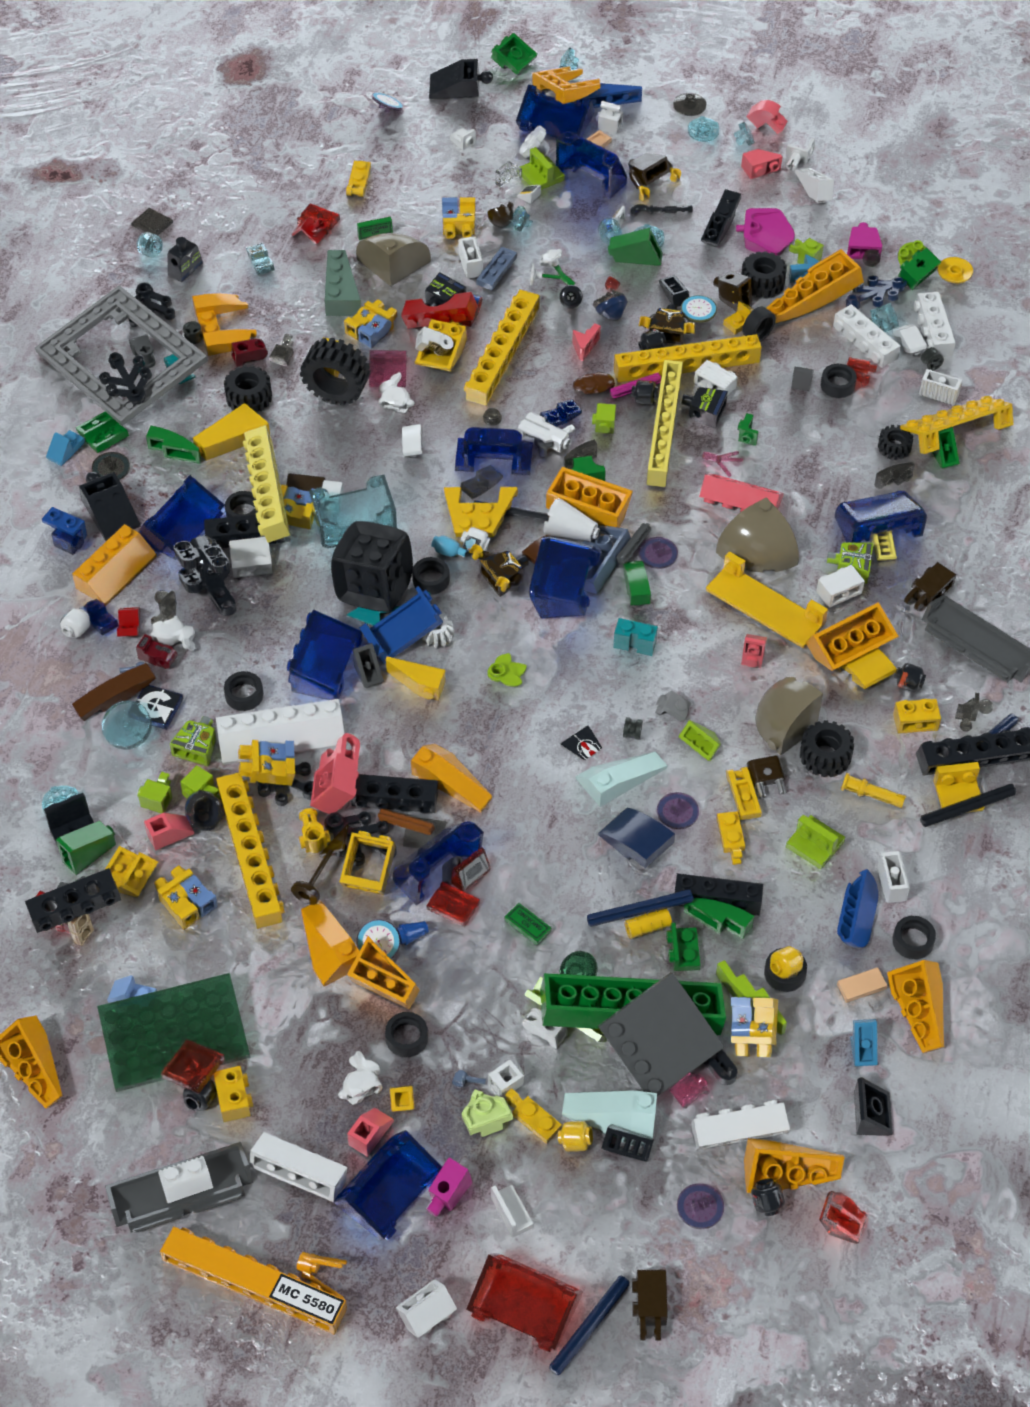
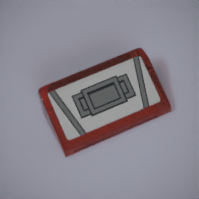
M483 847L479 848L453 869L451 884L462 892L467 890L491 869Z

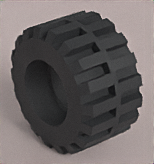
M759 251L745 258L741 274L751 278L752 296L756 295L758 298L774 297L775 294L778 295L784 289L787 265L779 255L776 256L772 252Z
M244 365L241 368L237 367L235 370H231L229 375H226L224 380L226 402L232 410H235L244 403L256 413L257 411H263L264 407L269 406V402L272 400L270 377L265 370L262 371V368H255L253 365L250 367Z
M824 720L823 723L818 721L815 722V726L811 724L802 736L800 747L802 764L806 765L808 771L812 770V774L817 775L818 773L821 774V777L826 775L834 777L835 773L838 775L842 774L843 770L846 771L848 765H850L854 750V738L850 736L851 732L845 730L844 725H837L835 721L829 723L828 720ZM829 746L835 751L828 752L821 750L819 747Z

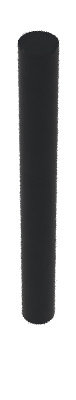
M474 500V503H487V502H482V501ZM510 507L505 513L543 521L549 520L548 513Z

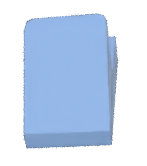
M130 975L114 982L107 1001L150 1012L157 995V989L135 984L134 977Z

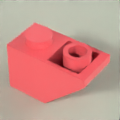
M755 149L743 153L741 167L750 179L781 170L782 155Z
M746 635L741 665L761 668L767 637Z
M161 813L144 821L147 836L155 851L195 834L184 815Z
M376 1108L360 1115L347 1133L349 1146L368 1157L390 1128L394 1119Z

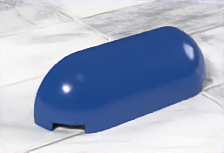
M868 869L859 872L861 876L852 884L848 883L837 928V934L841 940L854 948H863L868 944L878 903L877 883Z

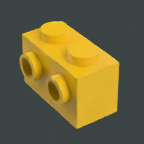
M936 699L902 700L895 703L893 716L897 734L938 731L941 716Z
M241 1066L214 1071L223 1123L250 1117L249 1108L253 1107L251 1093L246 1094L245 1087H249L247 1073L242 1074Z

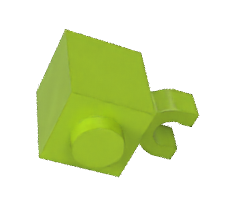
M808 238L804 243L796 239L795 244L789 246V251L798 254V264H804L805 254L818 261H822L824 245L811 238Z
M198 765L180 781L182 794L186 799L197 791H208L216 796L218 800L220 799V796L217 795L219 789L214 785L213 775Z
M161 772L157 782L147 779L145 784L140 786L137 797L142 808L165 813L173 798L169 786L171 780H168L170 776L168 773Z

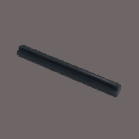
M1007 784L921 815L920 822L923 827H928L1014 796L1016 788L1013 784Z

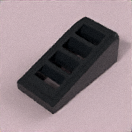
M675 275L659 280V284L670 303L676 307L681 306L682 302L689 297V291Z
M610 1124L601 1149L648 1162L654 1139ZM614 1134L618 1135L615 1145L611 1144ZM626 1137L624 1148L620 1147L622 1138ZM632 1139L636 1140L633 1151L629 1150ZM641 1142H644V1150L640 1154L638 1153Z

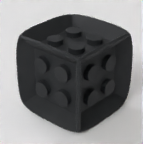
M355 521L347 528L333 552L331 573L335 594L340 601L352 606L381 612L391 611L402 598L412 577L413 556L410 538L405 531L395 527L367 521Z

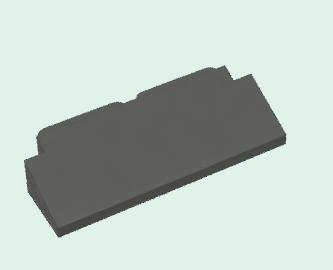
M944 594L928 604L921 619L927 623L925 631L1007 683L1012 678L1022 682L1030 674L1029 647Z
M238 1142L105 1185L116 1227L128 1224L130 1232L137 1233L178 1220L190 1213H199L236 1201L245 1195L243 1186L254 1182L242 1143ZM203 1156L213 1188L167 1203L158 1173L159 1170L163 1171L164 1168L168 1169V1167H173V1165L177 1166V1164H182V1162L186 1163L187 1160L191 1161V1159Z

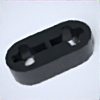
M721 1049L716 1053L717 1061L712 1057L706 1060L704 1064L721 1084L730 1085L735 1082L738 1072L735 1064ZM723 1069L726 1072L731 1071V1076L729 1077L727 1074L723 1076Z

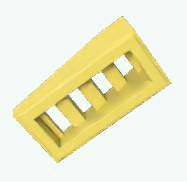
M890 523L871 524L869 535L877 561L896 560L897 556ZM880 546H888V548L880 549ZM890 552V555H881V553Z

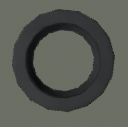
M763 306L755 308L744 322L743 334L745 336L757 334L759 341H763L775 325V314Z
M831 364L823 370L820 386L822 391L830 397L845 398L854 392L857 376L855 371L845 364ZM831 377H842L849 383L836 385L828 379Z
M238 491L231 494L225 502L226 517L256 515V509L247 514H237L232 511L241 504H249L255 507L253 501L256 499H254L252 492Z
M426 557L417 561L412 570L414 587L419 586L422 591L427 590L430 592V595L439 594L444 591L450 581L448 565L444 560L437 557ZM428 570H435L443 575L436 581H425L419 577L421 573Z
M241 671L234 673L228 677L224 684L226 702L235 710L247 711L254 709L263 700L264 692L261 679L252 672ZM239 685H251L256 689L254 694L249 697L240 698L232 695L233 689Z
M911 915L898 921L893 933L895 950L901 956L908 959L926 957L931 953L936 940V931L933 925L927 919L920 916ZM906 929H917L926 935L927 942L922 946H912L902 939L901 934Z
M776 949L766 959L764 969L766 982L778 991H795L805 981L807 973L806 960L803 957L802 970L795 978L782 979L774 974L770 968L771 955L779 950Z
M413 1012L395 1014L389 1019L385 1027L387 1046L395 1055L400 1057L418 1055L425 1049L428 1043V1027L425 1020ZM412 1025L419 1029L420 1037L414 1043L401 1044L395 1041L393 1033L400 1026Z

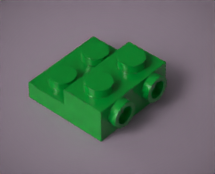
M512 33L509 37H504L501 44L495 45L491 51L492 60L502 68L507 66L516 75L526 68L538 55L515 33Z

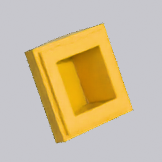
M412 1085L389 1087L392 1112L414 1110Z

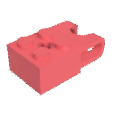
M345 733L338 739L335 750L329 748L321 755L319 769L314 774L311 807L330 814L342 809L349 800L355 797L357 792L355 788L356 780L359 775L357 769L360 741L354 735ZM347 741L350 743L352 747L351 750L346 749Z

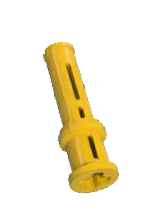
M846 773L840 789L857 793L859 797L865 795L902 808L906 797L905 795L870 784L865 778L861 780L852 777L850 773Z

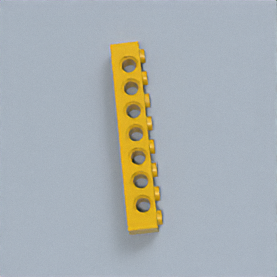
M519 289L517 295L513 296L510 308L507 307L503 320L499 321L497 331H494L490 344H487L485 347L484 355L479 357L478 366L472 370L470 380L466 381L464 385L466 400L487 406L539 310L540 295Z
M757 334L614 354V373L617 383L634 381L654 373H659L662 377L664 360L683 362L682 374L695 372L706 360L718 363L722 368L760 363L762 347Z
M239 772L218 777L216 781L256 927L259 929L282 923L281 914L285 913L282 900H277V896L280 893L277 882L273 883L271 879L275 877L272 865L268 866L266 862L270 860L267 847L262 848L261 843H264L262 830L258 831L256 827L259 825L257 813L253 814L251 810L255 807L252 796H247V792L250 791L247 779L243 780L242 776H239Z

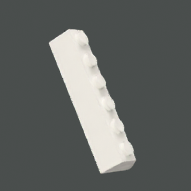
M339 699L216 717L223 765L249 761L248 759H239L238 750L240 745H251L252 740L285 744L286 740L294 741V754L336 748L338 739L344 735Z

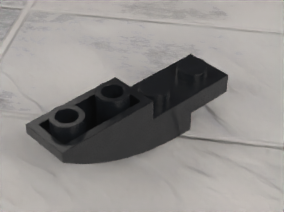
M727 189L724 190L715 212L712 213L701 237V242L714 246L720 244L733 222L735 211L741 200V193Z

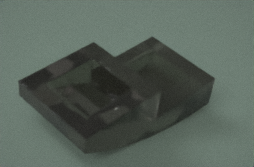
M595 439L585 442L567 453L564 457L563 467L572 469L573 458L585 456L596 458L597 443Z
M492 465L477 470L476 476L462 482L460 487L464 493L471 499H474L495 486L503 478V475Z

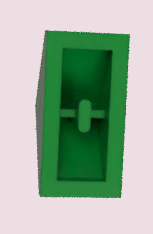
M953 427L938 431L940 449L932 453L940 467L945 468L960 464Z

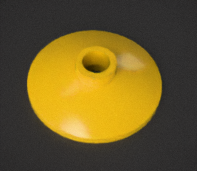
M959 257L945 258L937 268L940 277L951 283L966 282L973 275L972 265Z

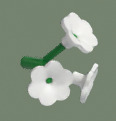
M561 249L548 250L547 253L541 256V261L539 262L541 266L554 267L559 275L542 274V272L535 270L534 263H532L530 286H532L535 278L561 279L567 285H575V282L564 274L559 266L558 258L562 256Z

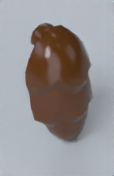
M605 372L584 374L573 382V388L584 394L602 393L615 386L614 378Z

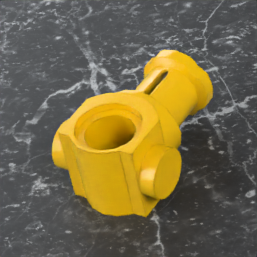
M313 808L304 809L299 813V819L303 822L301 829L303 836H299L301 849H306V853L321 852L327 847V843L331 842L328 830H324L321 823L317 821L318 812Z

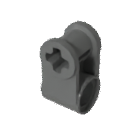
M148 335L129 339L133 355L135 357L142 356L145 361V366L142 368L153 367L156 362L152 354L154 350Z

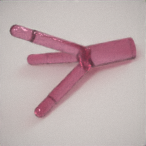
M739 451L723 455L703 452L702 459L716 462L728 477H731V473L721 461H743L742 458L731 457L738 455Z

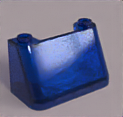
M528 84L516 118V124L519 126V129L528 132L534 131L537 126H542L548 136L564 139L571 144L580 142L595 112L592 100L583 98L582 103L580 100H576V103L562 104L555 97L547 96L544 91L539 93L536 91V86Z
M566 131L556 138V166L562 173L566 169H572V172L575 173L580 168L603 180L604 196L610 199L627 184V174L616 154L570 131Z
M191 475L184 480V484L175 491L173 496L156 514L143 523L138 531L151 548L174 560H177L174 551L176 543L180 541L190 542L204 531V519L221 518L224 514L222 510L225 504Z
M896 491L842 502L836 508L835 519L846 542L860 543L864 539L866 542L870 541L872 534L904 528L906 533L911 531L914 538L923 536L927 514L924 508L906 491Z
M551 536L541 539L529 587L531 601L541 619L586 615L590 599L588 595L586 596L584 587L589 566H596L597 562L600 561L599 550L594 546Z
M470 821L444 829L394 868L392 874L394 883L415 905H418L425 898L422 888L426 884L424 880L429 876L430 869L449 854L453 857H469L473 862L481 855L484 832L475 823Z
M407 1130L393 1135L384 1143L339 1193L333 1203L380 1241L384 1239L389 1240L397 1231L395 1229L397 1219L424 1189L431 1186L442 1166Z

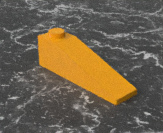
M435 743L424 745L411 759L412 775L419 779L437 780L439 790L481 813L491 801L492 795L452 752Z
M319 900L315 905H308L302 908L301 912L313 971L325 987L347 975L359 953V949L323 902Z
M921 960L887 972L891 994L894 1000L898 1001L903 1017L907 1018L911 1026V1032L922 1053L943 1048V983L939 963Z
M37 1015L17 1019L0 1034V1062L5 1067H10L15 1073L14 1077L18 1081L22 1080L28 1086V1091L47 1109L63 1096L48 1037Z
M748 1138L744 1157L746 1192L751 1193L757 1181L767 1178L778 1182L782 1190L789 1188L794 1190L798 1189V1186L816 1185L841 1179L845 1157L840 1154L771 1140Z

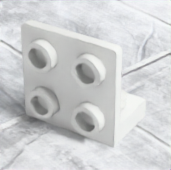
M265 537L229 541L233 578L273 573L269 543Z

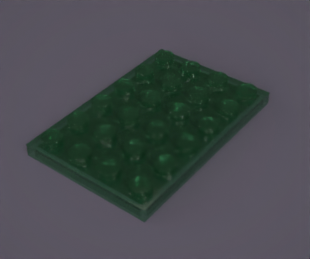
M230 973L97 1006L116 1092L251 1058Z

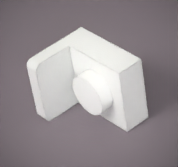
M461 128L450 135V140L459 148L465 150L476 143V130L471 129L467 131Z

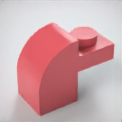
M771 100L758 102L752 106L746 116L757 129L767 123L777 134L783 131L788 122L779 113L781 106Z

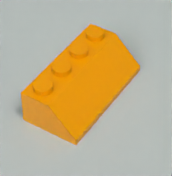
M561 467L546 492V508L550 509L556 499H563L598 523V525L619 528L625 518L633 491Z
M124 524L72 573L75 588L106 606L157 557V554L139 532Z
M877 602L814 634L805 643L815 660L833 671L899 636L881 605Z

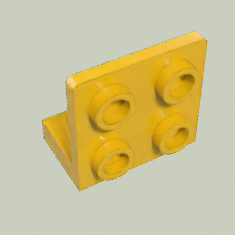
M978 762L937 766L933 782L941 808L981 794L977 784V777L980 771ZM983 806L969 812L983 811L985 807Z

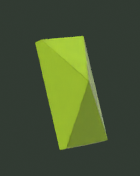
M692 720L687 722L678 736L708 761H711L721 746L714 731Z

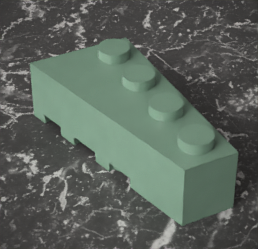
M346 250L327 251L324 299L326 316H354L361 308V300Z

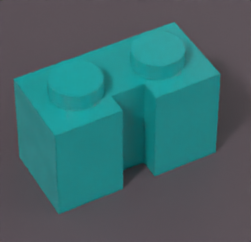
M619 618L614 632L613 648L629 651L631 647L637 649L636 653L652 656L657 641L658 626Z

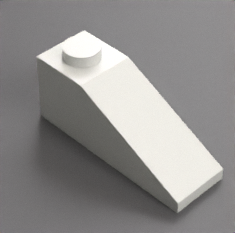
M812 168L795 169L797 177L810 198L814 199L817 203H826V200H833V178Z

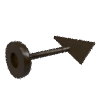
M348 824L319 854L320 857L324 856L309 883L296 881L292 885L291 892L298 900L309 905L318 903L320 894L313 885L331 855L344 850L349 828Z

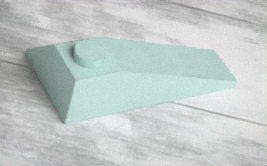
M651 752L593 766L577 775L576 780L598 806L601 807L667 769L668 765L656 752Z
M634 1090L565 1093L562 1116L573 1121H585L588 1126L601 1130L603 1134H606L607 1128L611 1124L653 1139L657 1093ZM623 1137L621 1142L626 1143L627 1138ZM632 1139L631 1145H635L636 1140ZM641 1142L640 1146H645V1143Z

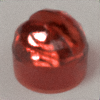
M609 276L605 282V288L607 290L610 288V291L613 292L618 289L621 283Z

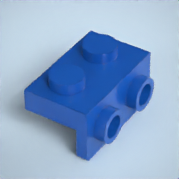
M51 507L42 518L44 524L82 541L88 536L84 520L54 507Z

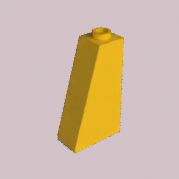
M244 403L194 436L193 444L199 448L200 456L207 461L244 447V432L266 425L270 434L269 423Z

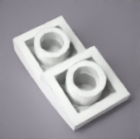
M421 424L402 427L404 457H416L422 454Z

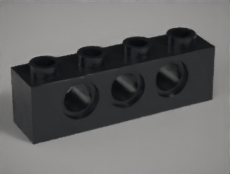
M256 515L204 519L205 536L211 537L221 548H230L229 541L261 537L258 530V525L260 524L257 521ZM281 538L269 542V544L282 543L285 541L284 538Z
M366 774L358 775L355 786L357 792L351 800L352 806L358 808L392 809L402 812L415 811L424 814L435 813L438 797L437 780Z
M108 868L25 901L36 932L39 933L50 930L52 927L62 923L70 922L85 914H91L105 906H111L121 901V897L111 871Z
M677 873L675 893L691 890L693 898L716 900L738 907L752 915L760 916L763 884Z

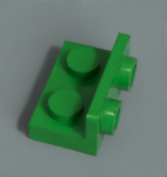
M671 923L670 930L666 931L667 944H671V950H668L669 963H673V970H700L696 927L676 928V923Z

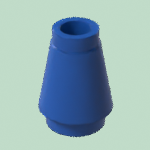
M425 921L399 924L395 928L399 935L400 945H408L429 932Z

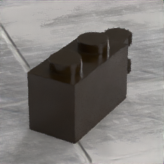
M937 562L933 567H928L920 579H915L911 586L913 589L904 598V602L909 604L914 599L917 600L914 605V609L917 611L923 606L927 607L930 602L943 594L945 595L953 588L957 574Z
M637 1270L636 1278H632V1293H636L637 1302H632V1316L637 1317L640 1340H646V1326H655V1341H661V1326L667 1325L668 1318L666 1270Z

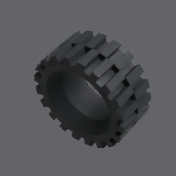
M322 338L321 341L317 340L311 346L300 368V377H303V384H308L306 388L309 391L313 390L314 396L323 397L322 400L325 402L331 400V404L335 405L337 402L340 405H345L346 402L348 404L353 403L361 395L371 373V370H369L370 363H366V356L360 355L362 351L359 349L354 350L353 344L349 343L346 345L344 340L341 339L338 342L335 341V338H330L329 341L326 338ZM323 367L331 368L338 371L345 377V379L333 376L332 374L327 372Z

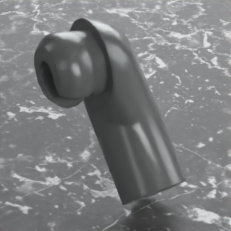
M455 856L443 864V885L449 886L453 884V874L464 865L462 857Z

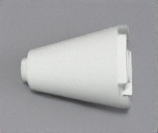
M558 498L553 502L547 514L549 520L544 523V534L589 542L598 537L600 532L598 523L563 499Z

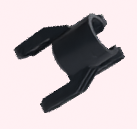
M198 536L190 542L180 541L174 545L175 556L183 567L178 572L179 580L188 593H198L206 589L210 600L221 615H233L237 611L235 599L224 583L230 572L231 564L218 543L208 536Z

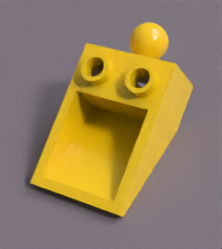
M431 319L428 328L451 337L453 347L444 356H439L434 351L425 348L422 352H418L415 364L451 371L462 355L466 345V326L459 325V322L449 321L447 323Z

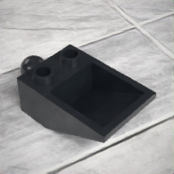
M461 59L430 74L429 99L479 97V81L489 84L493 80V74L488 70L480 74L478 59Z
M89 472L86 476L87 483L79 485L80 497L104 540L107 541L124 524L132 529L141 527L123 485L115 472L102 477L98 472Z

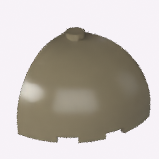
M382 233L370 236L360 241L356 248L357 260L389 286H393L431 262V254L427 245L416 238L399 233Z
M767 497L740 512L726 526L716 547V553L721 558L725 559V555L730 551L744 559L746 570L763 573V570H775V572L787 570L797 566L799 560L797 541L789 523Z
M786 677L779 680L765 692L758 704L755 722L759 734L772 750L780 755L784 754L802 740L804 731L808 730V726L811 724L815 726V722H818L823 693L806 681L802 683L796 681V677Z

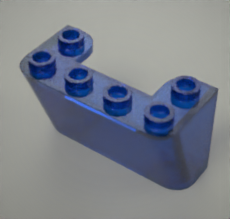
M315 609L309 612L306 619V627L302 628L300 632L299 644L296 643L294 646V656L287 663V671H289L288 683H291V691L325 700L340 699L344 688L343 674L353 651L352 649L360 647L362 643V631Z

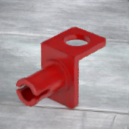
M308 217L297 226L291 235L294 236L302 230L317 245L325 236L323 229L327 227V223L324 221L321 224L324 220L323 218H319L314 222Z

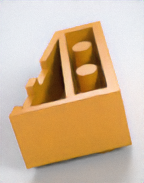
M368 936L347 976L352 982L410 1010L420 991L419 988Z

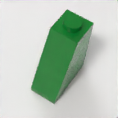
M650 228L611 237L610 245H608L609 255L613 256L615 262L661 265L663 253Z
M100 820L56 839L62 862L75 875L79 874L116 845L114 830L109 825L105 826Z

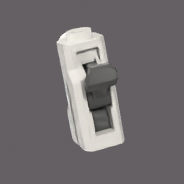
M529 412L518 426V438L537 446L539 455L546 457L548 449H553L560 453L564 449H568L571 443L569 434L575 431V427L571 424L564 429H560L547 423L544 417Z

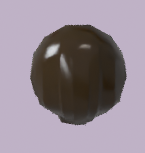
M509 201L507 207L501 204L500 207L490 209L487 212L488 219L494 226L507 227L513 220L514 204Z

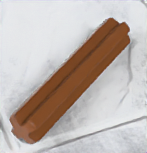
M380 809L378 813L380 821H386L387 823L426 835H432L435 830L433 823L387 809Z

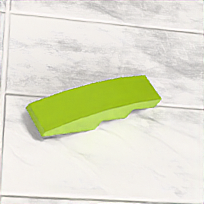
M725 960L717 963L716 976L733 997L770 998L764 988L755 991L745 974L736 977ZM778 1010L777 1033L782 1035L785 1033L787 1022Z

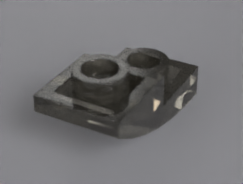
M912 462L901 463L876 473L874 486L880 490L885 486L891 485L893 482L898 486L908 482L913 477L915 464Z

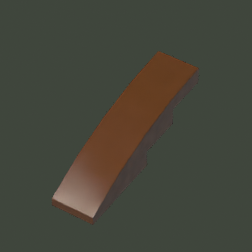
M144 663L109 679L76 700L72 705L79 717L85 721L100 709L105 712L120 700L125 703L157 678L149 665Z

